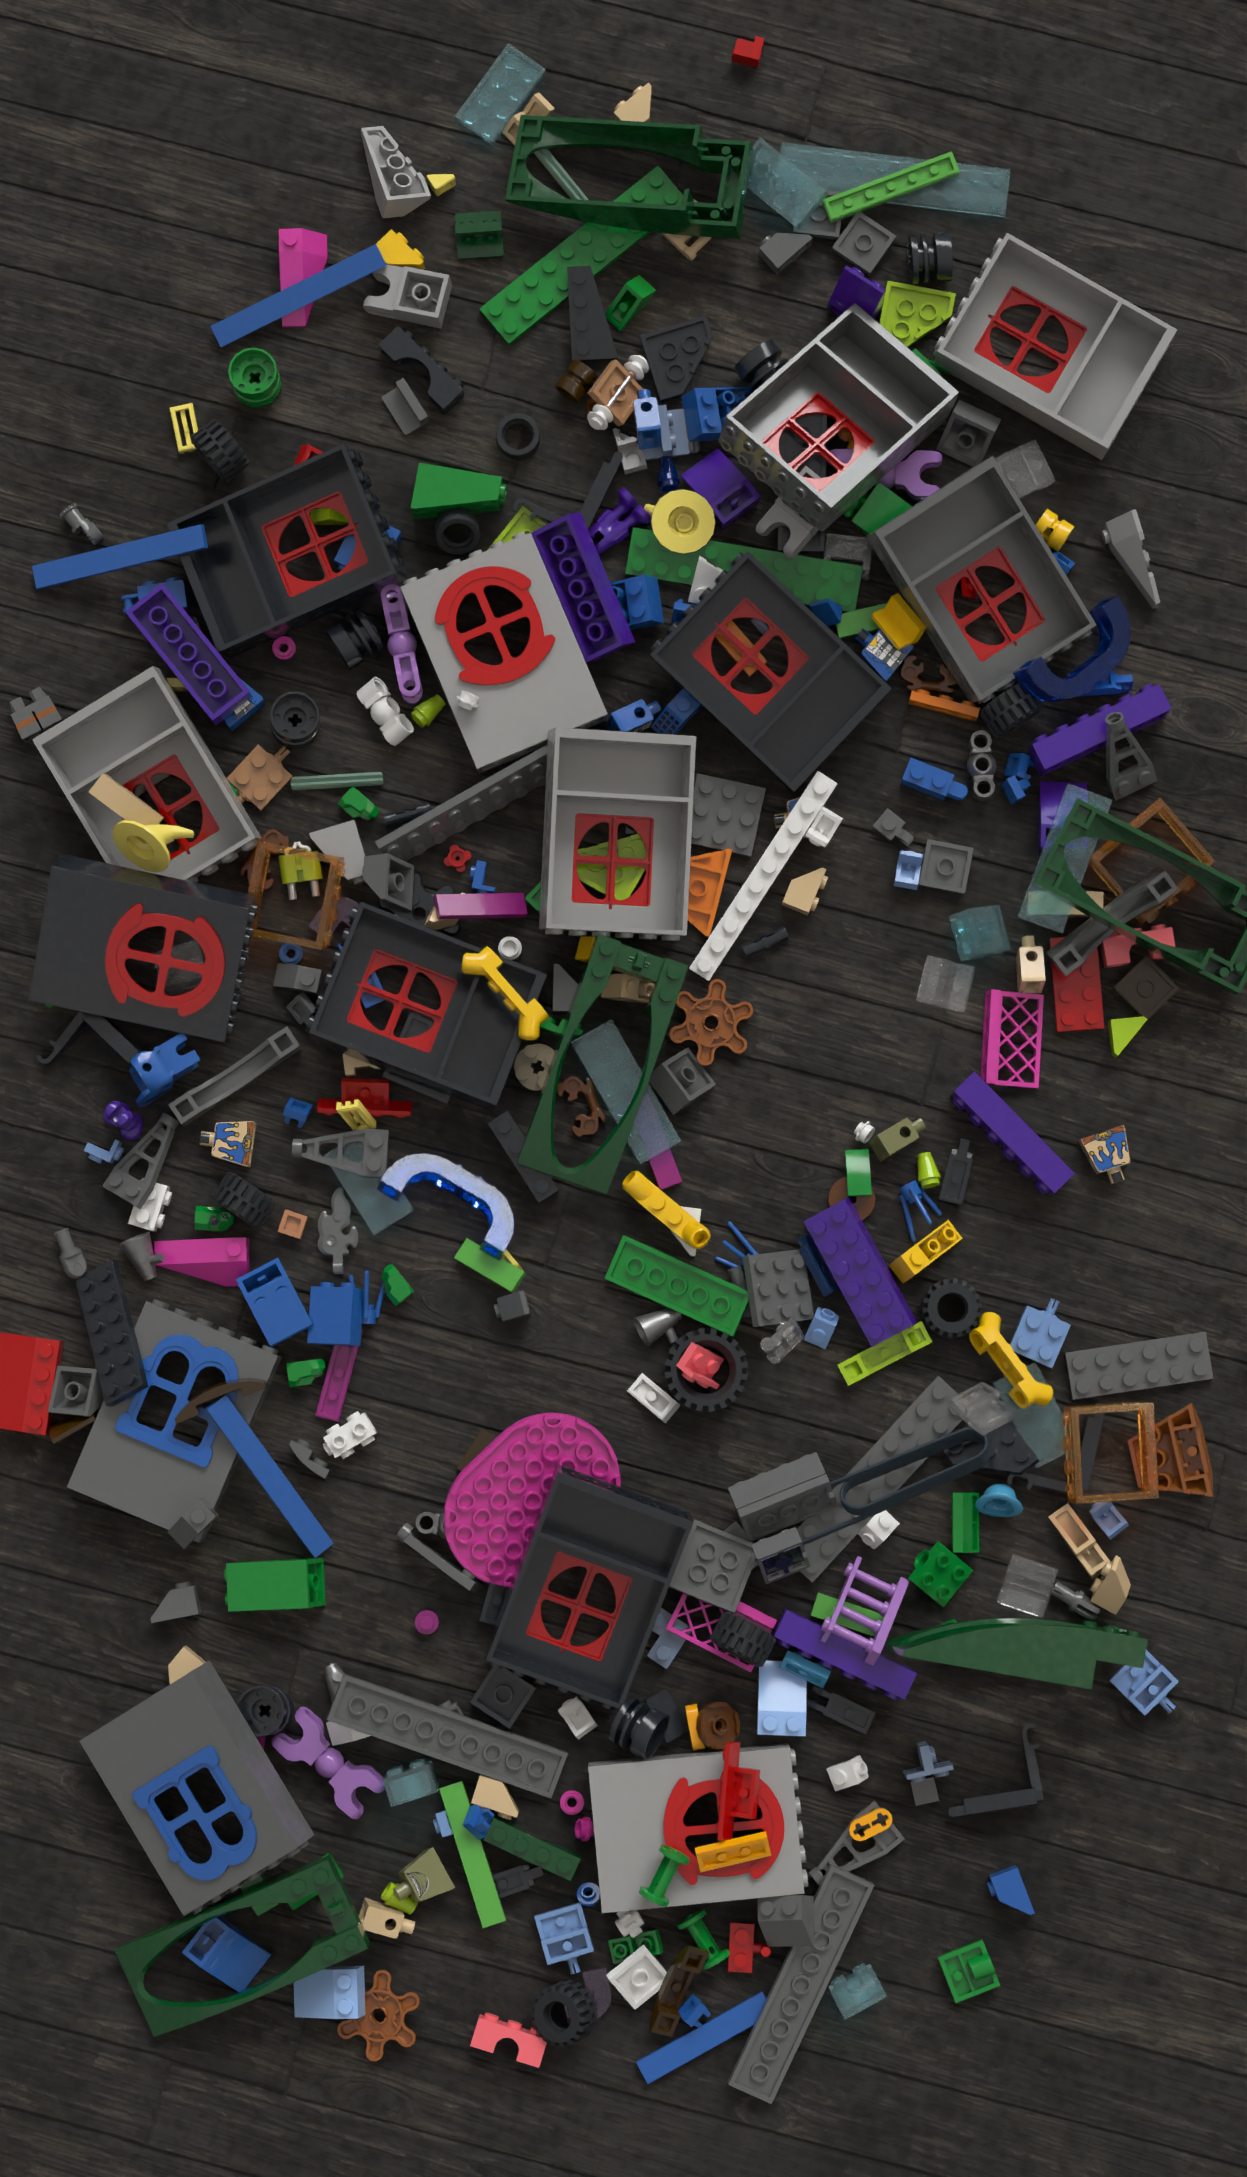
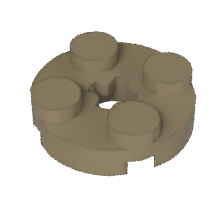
M533 1044L526 1046L518 1053L514 1063V1070L517 1079L523 1087L532 1091L542 1090L555 1052L552 1048L544 1044ZM538 1061H541L544 1071H539L538 1074L533 1073L532 1063L536 1064Z

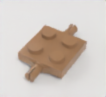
M257 745L226 778L239 792L237 797L241 804L246 800L262 811L291 780L293 776L281 763L290 753L288 749L286 750L285 746H282L275 755L267 753L260 745Z

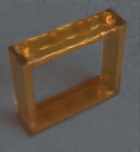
M1161 798L1156 800L1129 823V825L1139 829L1154 815L1159 813L1200 862L1210 867L1215 862L1212 856ZM1109 840L1091 855L1087 862L1118 897L1124 890L1100 863L1102 859L1121 844ZM1188 875L1176 885L1178 890L1161 903L1149 908L1145 913L1138 914L1135 918L1141 925L1146 920L1150 924L1160 915L1158 913L1160 908L1165 906L1168 909L1178 900L1175 896L1179 892L1183 891L1186 893L1196 885L1193 882L1194 879Z
M258 841L248 894L256 895L254 903L258 904L257 915L251 925L254 926L253 936L327 950L331 939H333V933L331 932L332 923H335L337 918L336 900L340 899L342 886H339L340 879L346 871L344 870V857ZM271 851L331 863L316 941L257 929Z
M1142 1401L1064 1407L1063 1419L1061 1421L1065 1427L1063 1448L1066 1451L1067 1458L1064 1461V1471L1068 1476V1484L1065 1486V1491L1068 1492L1070 1503L1082 1504L1159 1498L1153 1402ZM1137 1411L1141 1491L1083 1495L1078 1414Z

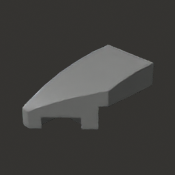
M617 428L613 429L618 452L623 454L621 463L624 473L629 474L647 469L643 450L638 448L637 438L629 437L621 433Z

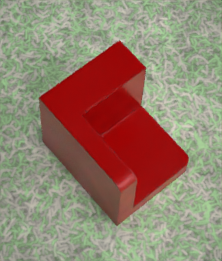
M755 36L754 42L737 39L731 61L758 68L764 47V38Z

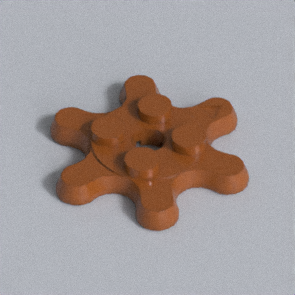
M720 979L710 982L708 994L703 999H696L687 991L679 993L676 1004L685 1011L686 1020L683 1024L673 1027L669 1034L670 1039L674 1043H682L686 1040L694 1041L698 1045L697 1061L703 1066H708L713 1062L714 1052L720 1046H727L737 1054L743 1053L747 1048V1041L738 1034L736 1026L741 1020L751 1017L753 1007L749 1002L745 1001L736 1005L727 1003L724 997L726 985ZM713 1016L718 1020V1026L715 1029H708L705 1026L704 1021L707 1017Z
M379 1970L375 1973L372 1989L365 1992L366 2015L358 2019L342 2021L337 2029L339 2036L343 2039H349L355 2035L363 2036L367 2042L366 2056L371 2061H378L383 2057L384 2044L388 2040H396L403 2047H410L416 2041V2035L405 2025L404 2017L407 2012L418 2008L420 1999L414 1992H408L403 1996L394 1995L390 1989L391 1975L386 1970ZM380 2008L384 2011L386 2017L383 2022L375 2020L373 2014L375 2009Z

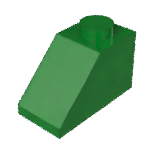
M638 275L625 283L605 313L606 319L619 331H622L647 305L656 290Z

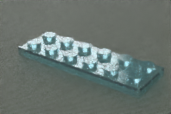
M1067 784L1017 915L1019 918L1059 933L1063 932L1072 906L1033 882L1075 800L1079 798L1108 813L1112 803L1111 799L1071 784ZM1075 838L1065 847L1064 856L1066 864L1080 885L1098 838Z
M611 1019L571 1041V1045L614 1121L618 1124L634 1096L642 1071ZM649 1083L627 1140L640 1165L681 1143V1139Z

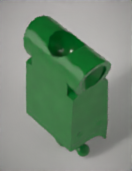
M878 483L868 498L867 491L844 512V516L850 518L854 510L859 509L852 522L856 524L858 530L865 535H869L912 506L881 483Z

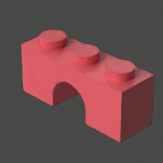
M1165 924L1152 926L1150 931L1142 932V928L1135 929L1160 943L1176 947L1172 927L1166 928ZM1113 932L1100 944L1104 968L1128 965L1130 963V948L1137 943L1119 935L1117 932ZM1148 950L1149 956L1152 960L1165 959L1162 956Z
M491 2013L479 2015L470 2046L493 2053L495 2045L500 2039L511 2038L517 2043L519 2048L516 2061L537 2068L540 2067L547 2043L542 2040L544 2037L542 2034H537L538 2028L531 2027L528 2030L522 2028L521 2023L513 2020H508L506 2023L498 2020L499 2017Z

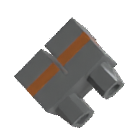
M40 687L29 692L34 703L25 706L21 697L9 702L13 712L11 717L25 743L44 733L42 728L47 731L63 721L52 699ZM35 714H36V716H37V718H38V720H39L41 726L39 725V723H38V721H37V719H36V717H35Z

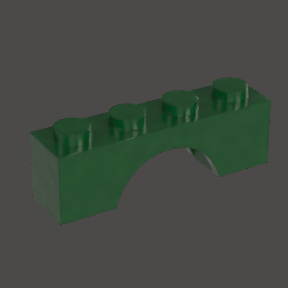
M495 1815L484 1838V1841L571 1881L581 1860V1855L559 1845L539 1839Z

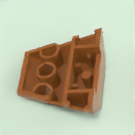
M1193 1403L1128 1440L1138 1487L1213 1497L1212 1468L1202 1424Z

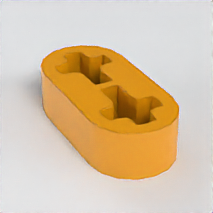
M697 1704L687 1705L685 1709L693 1751L705 1749L696 1730V1722L699 1715Z
M885 1808L874 1809L851 1821L848 1829L849 1834L856 1841L866 1840L888 1829L892 1824V1815ZM878 1813L888 1817L885 1819V1825L880 1823L872 1825L871 1822L878 1818ZM858 1823L861 1826L866 1824L870 1826L863 1830V1836L853 1833L856 1829L855 1825Z

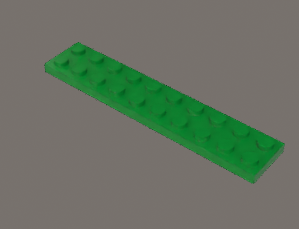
M657 166L613 202L682 206L683 194L661 168ZM587 222L480 308V312L510 346L569 298L567 266L590 265L595 278L651 232Z
M633 527L625 574L636 576L645 574L656 577L659 580L692 585L699 556L706 559V562L714 567H719L729 572L732 568L731 562L739 553L745 555L749 552L803 604L810 605L812 602L830 599L840 605L842 611L855 612L863 566L800 555L789 560L782 552L711 540L697 551L683 554L670 551L661 545L652 530Z

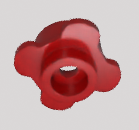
M452 845L448 857L444 859V863L448 867L456 868L458 872H463L466 869L465 864L467 860L471 859V853L468 850L460 849L457 845Z

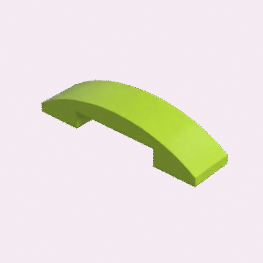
M922 1321L879 1344L838 1364V1367L849 1386L932 1343V1340Z

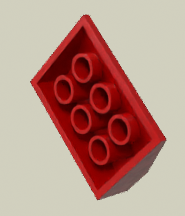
M0 1332V1429L50 1435L49 1429L52 1424L53 1413H49L48 1408L57 1366L61 1365L64 1341Z

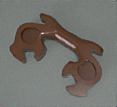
M916 656L904 658L900 677L912 685L906 687L907 691L912 692L922 689L937 691L946 695L953 694L954 689L948 687L957 685V682L949 669L945 668L943 664L939 668V675L944 680L928 682L918 678V675L923 673V663H920L919 666L914 665L913 662L916 661Z
M275 829L267 831L262 836V839L257 841L259 845L250 851L247 860L241 867L240 874L244 876L248 871V882L253 888H264L267 891L272 888L275 882L273 878L266 881V874H271V870L266 867H261L259 870L256 869V861L261 849L268 846L269 852L279 855L277 848L280 845H283L284 850L289 848V838L283 836Z
M570 1076L563 1083L558 1084V1095L562 1097L563 1092L566 1091L570 1095L567 1100L574 1101L578 1098V1093L581 1092L585 1095L591 1109L590 1117L580 1114L575 1118L576 1121H581L580 1128L572 1126L573 1132L578 1137L594 1135L599 1126L598 1118L600 1117L605 1123L606 1115L598 1104L594 1094L593 1083L589 1078H586L587 1085H585L579 1078Z

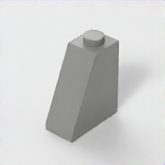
M355 820L309 833L314 844L349 883L354 882V885L365 883L362 872L365 852Z

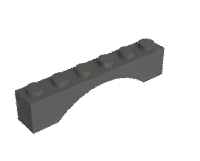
M1157 866L1102 909L1114 919L1125 924L1138 914L1161 903L1178 890V887L1167 872ZM1090 918L1048 950L1046 954L1056 968L1067 976L1084 963L1089 955L1114 930Z
M286 1026L220 1074L170 1103L169 1107L181 1125L186 1126L301 1050L302 1047L291 1030Z

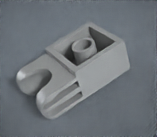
M388 264L372 272L376 280L388 284L390 288L382 296H368L363 304L366 312L436 328L442 327L452 288L449 275Z
M807 466L799 473L807 478H820ZM782 497L776 499L775 504L756 525V532L761 536H767L775 528L781 526L790 529V538L783 548L784 555L789 560L795 558L819 530L817 527H813L802 514L794 511L790 504Z

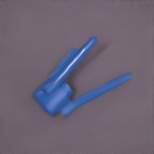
M916 1180L899 1188L902 1195L898 1196L903 1206L912 1242H915L916 1238L907 1201L910 1205L916 1202L929 1225L932 1224V1221L920 1201L922 1197L938 1216L942 1215V1212L921 1185H918Z
M729 1221L727 1223L747 1250L752 1255L759 1254L733 1223ZM724 1240L722 1244L742 1259L740 1265L743 1266L742 1270L745 1276L742 1257L745 1255ZM718 1256L715 1257L716 1261L730 1268L738 1266Z
M369 1271L364 1272L362 1324H376V1318H380V1308L385 1294L383 1282L375 1309L373 1304H369ZM349 1275V1283H354L353 1276Z

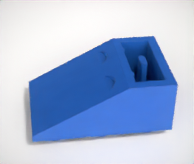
M748 387L694 388L682 396L689 442L719 440L725 417L753 392H750Z
M644 574L611 583L630 630L664 624L658 579L656 577Z
M279 1258L236 1279L270 1347L313 1326Z
M223 1916L204 1923L182 1952L199 1967L238 1992L248 1986L271 1956L269 1952Z

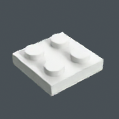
M642 1945L606 1976L634 2009H637L660 1990L667 1971L646 1946Z

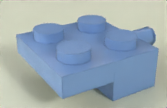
M1050 1298L1045 1311L1025 1306L1010 1343L1015 1353L1053 1368L1071 1326L1054 1315L1060 1303L1059 1301Z
M1147 1650L1143 1668L1123 1665L1109 1679L1143 1715H1146L1157 1704H1160L1168 1713L1172 1710L1166 1703L1172 1709L1176 1707L1166 1696L1179 1681Z
M578 1902L535 1915L534 1918L547 1965L559 1961H567L570 1974H575L574 1967L576 1973L580 1972L577 1957L594 1951L581 1903Z

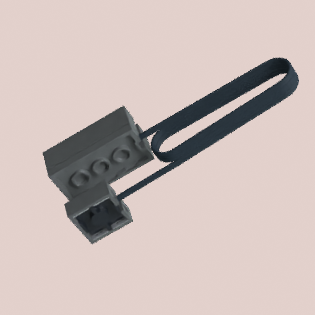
M968 1427L832 1482L829 1481L818 1454L815 1452L804 1455L793 1462L782 1464L768 1472L759 1473L757 1476L746 1481L737 1482L733 1486L728 1487L747 1539L751 1542L837 1507L831 1487L845 1482L839 1493L842 1506L850 1514L859 1515L858 1517L804 1540H801L796 1527L783 1530L772 1537L763 1538L751 1545L766 1584H769L810 1567L804 1545L971 1473L988 1462L991 1452L987 1436L983 1431ZM972 1440L984 1445L983 1450L976 1456L866 1505L852 1506L845 1501L847 1492L853 1487L958 1444Z

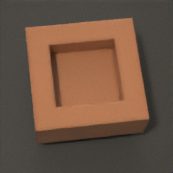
M285 1209L278 1232L301 1239L308 1216Z

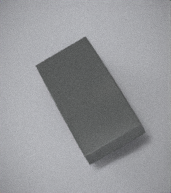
M298 1438L297 1442L291 1440L289 1445L303 1464L326 1479L331 1470L326 1468L328 1463L316 1457L314 1461L311 1460L314 1450L310 1449L311 1444Z

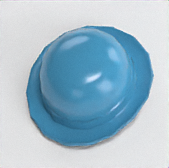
M1005 1484L989 1486L984 1495L977 1499L975 1507L979 1512L989 1516L1015 1517L1023 1511V1506L1017 1500L1015 1491Z

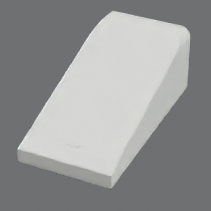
M643 1373L627 1390L664 1423L680 1407L678 1402Z

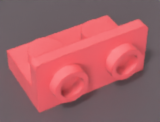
M691 1342L676 1366L683 1371L682 1376L690 1382L694 1383L696 1381L706 1389L709 1386L718 1389L719 1384L712 1377L719 1370L724 1358Z

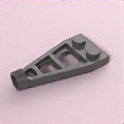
M1120 712L1110 713L1105 718L1106 779L1115 801L1157 781L1152 762L1126 726L1124 716ZM1126 737L1129 746L1116 751L1115 742ZM1134 755L1137 764L1119 772V760Z
M163 1112L157 1124L114 1167L102 1187L141 1209L154 1189L175 1134L174 1130L179 1122ZM156 1139L161 1142L156 1156L151 1158L144 1151ZM140 1159H144L149 1163L146 1176L142 1180L129 1175V1169Z
M360 1129L306 1140L293 1139L292 1157H303L360 1176L386 1178L389 1130ZM360 1141L364 1144L363 1160L360 1163L344 1158L343 1148L347 1143ZM323 1143H337V1157L328 1158L321 1156L319 1153L320 1145ZM303 1144L307 1146L305 1153H303Z
M408 1523L402 1526L396 1536L403 1544H408L469 1591L477 1593L480 1590L482 1584L478 1582L479 1579L465 1568L461 1570L416 1538L413 1533L415 1530L413 1526Z
M872 1801L856 1814L852 1821L880 1807L875 1801ZM878 1813V1818L871 1822L872 1825L876 1823L885 1825V1819L888 1817ZM858 1823L855 1825L856 1829L853 1831V1833L856 1834L858 1830L862 1828L866 1829L870 1826L869 1824L861 1826ZM892 1823L888 1829L872 1836L875 1840L873 1848L864 1852H858L852 1846L853 1838L849 1834L848 1825L819 1865L809 1873L820 1886L824 1877L820 1870L827 1871L830 1864L837 1866L833 1858L842 1847H847L854 1858L844 1866L837 1867L849 1872L887 1854L905 1838Z

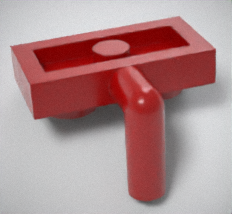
M730 1922L728 1972L752 1973L753 1953H761L764 1957L770 1955V1947L767 1944L753 1943L754 1923Z

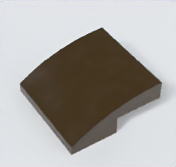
M95 1412L90 1417L70 1415L52 1425L49 1429L52 1442L54 1444L59 1443L94 1423L97 1417Z

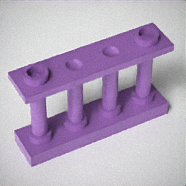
M857 1556L854 1563L849 1562L843 1575L847 1578L831 1617H826L821 1630L824 1631L821 1641L826 1642L832 1632L865 1648V1652H868L864 1662L873 1666L881 1654L909 1580L900 1577L896 1585L893 1583L890 1585L858 1569L862 1558ZM853 1579L860 1580L886 1593V1596L890 1598L889 1602L885 1601L882 1603L851 1588ZM846 1596L879 1611V1614L882 1615L881 1621L870 1619L844 1606L843 1603ZM840 1614L871 1629L872 1633L875 1634L874 1639H866L835 1624L838 1615Z

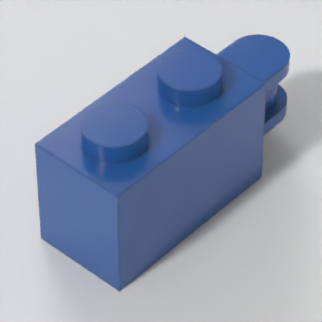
M176 577L166 579V582L163 583L185 612H190L184 580H179ZM147 581L142 583L143 586H137L138 593L121 596V601L124 602L125 607L123 614H126V611L134 605L133 601H140L161 583Z
M910 758L900 783L943 801L946 796L955 800H963L968 792L965 785L953 781L954 774Z

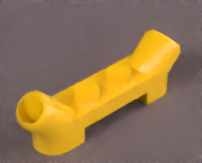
M486 946L478 954L465 953L462 958V972L464 974L485 975L489 980L487 984L496 994L499 992L505 998L503 1002L510 1011L515 1010L519 1014L518 1036L523 1040H536L540 1035V1025L549 1018L543 1007L535 998L528 1004L521 998L497 970L503 962L491 948Z
M632 1171L626 1176L622 1183L623 1189L693 1249H701L708 1244L711 1237L710 1231L656 1187L642 1173Z
M993 1312L982 1314L978 1321V1327L969 1333V1338L974 1348L980 1355L986 1351L1014 1387L1008 1394L1020 1408L1025 1409L1032 1404L1042 1407L1048 1405L1053 1397L1052 1386L1035 1381L1028 1372L1025 1364L1020 1361L1011 1345L1000 1334V1316Z

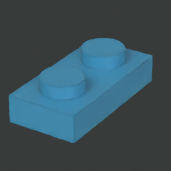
M787 1651L779 1667L821 1688L824 1687L831 1673L830 1670L820 1663H813L805 1659L803 1655Z

